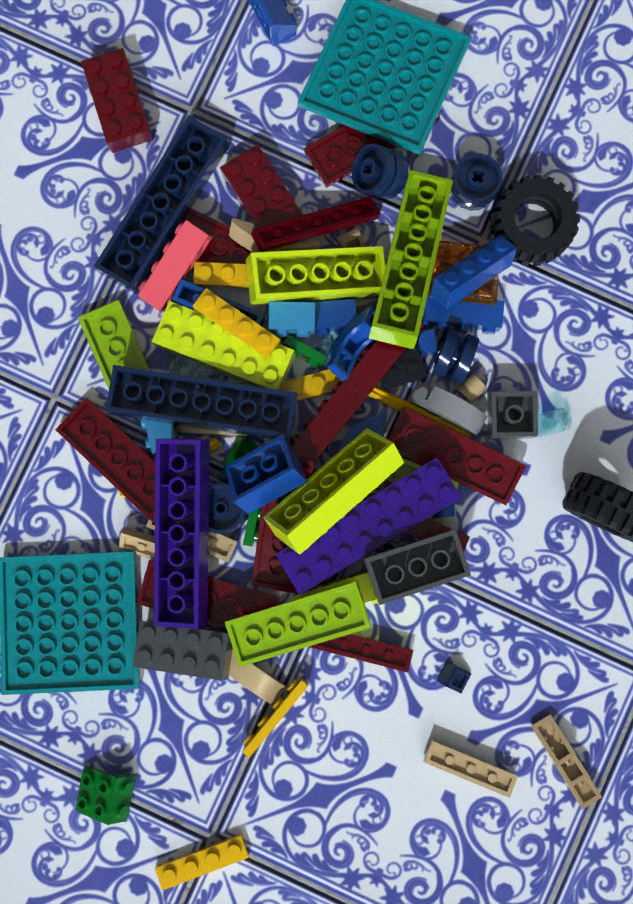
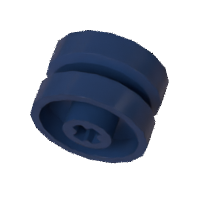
M374 143L368 144L358 152L354 159L351 175L353 185L359 192L383 199L394 198L400 194L406 185L409 166L402 152Z
M478 153L470 154L461 159L456 165L451 178L453 184L450 194L454 202L461 208L469 211L481 210L490 205L495 199L502 183V171L492 157Z
M449 327L436 353L432 374L444 377L450 366H453L450 379L453 382L462 384L475 356L479 337L468 334L464 337L461 346H459L460 330Z
M229 483L210 485L209 531L220 534L232 532L242 527L248 520L249 514L234 503ZM221 504L225 506L224 512H222L223 508H221Z

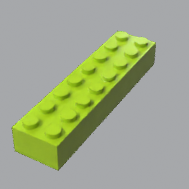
M409 170L369 339L414 349L420 331L453 180Z

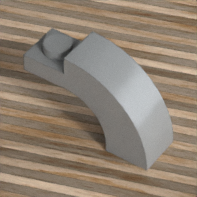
M419 382L410 399L412 404L443 417L455 426L475 436H478L487 418L483 412L463 399L439 387H432L422 382Z

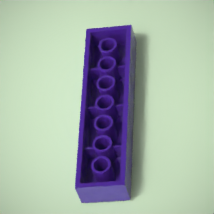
M156 439L154 626L199 629L208 623L210 439Z
M435 458L353 507L342 519L336 522L300 555L289 546L275 555L300 595L462 497L439 459Z

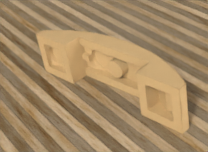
M232 218L229 236L246 249L254 253L260 252L251 236L254 224ZM306 239L265 252L318 249L320 242Z
M234 650L232 651L229 676L261 699L274 705L287 686L271 674H267L254 663L239 667Z

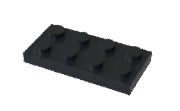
M378 300L357 306L358 313L360 314L370 306L376 310ZM373 340V341H371V342L369 343L370 348H371V347L374 345V343L376 342L375 340ZM415 344L414 349L406 348L381 379L384 390L388 391L428 377L417 344Z

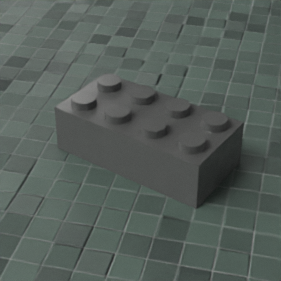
M456 529L363 558L379 605L471 575Z
M140 620L133 667L223 681L229 678L233 647L228 632L203 628L190 629L154 626V621Z

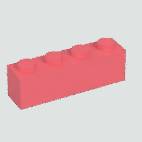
M186 220L178 225L175 230L176 236L174 240L166 244L163 249V257L160 261L157 260L151 268L153 273L139 287L141 292L138 297L158 311H165L169 301H172L180 280H186L195 262L199 260L213 238L190 221Z

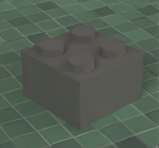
M537 391L490 392L487 395L488 439H533L538 437Z

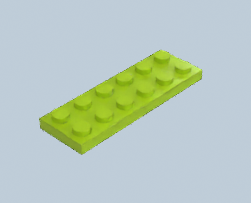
M358 580L225 622L239 667L372 627Z

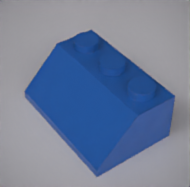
M248 0L273 47L296 36L295 26L298 24L294 14H289L286 9V0Z
M284 434L279 435L225 466L233 501L247 514L308 482L302 463Z

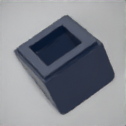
M446 661L437 681L445 687L462 694L472 673Z

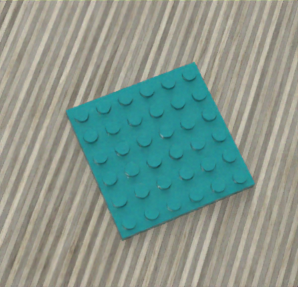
M346 0L299 98L298 107L421 155L472 37L376 0Z
M135 551L0 557L1 695L140 688L139 668L133 667L138 636Z

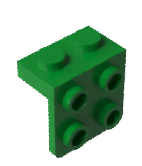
M85 766L82 772L76 811L106 825L127 821L136 775L131 773L112 775L94 767Z

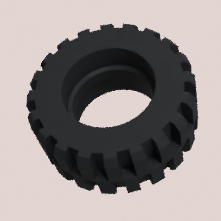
M534 175L532 179L529 176H525L519 182L516 180L512 182L498 198L490 217L492 222L490 233L495 235L494 238L502 234L517 248L513 259L514 263L517 259L521 260V265L528 266L529 263H533L534 266H540L543 262L549 263L556 257H559L572 243L579 229L577 224L580 222V214H576L579 206L578 202L572 201L574 195L571 190L568 192L564 190L566 185L562 182L556 184L553 182L554 178L549 176L546 180L542 179V175ZM525 204H536L546 209L551 215L554 225L551 235L543 239H535L523 234L515 222L514 214L518 207Z
M580 472L576 474L562 501L563 508L602 530L633 542V492L590 473Z

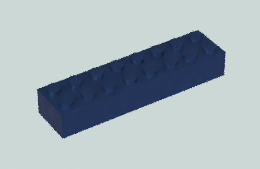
M188 115L96 261L94 267L99 273L132 293L138 294L140 285L150 275L152 266L160 259L164 247L175 235L176 228L183 221L189 208L193 206L228 150L229 145L225 136Z
M113 365L105 410L110 415L274 439L284 434L290 442L297 392Z

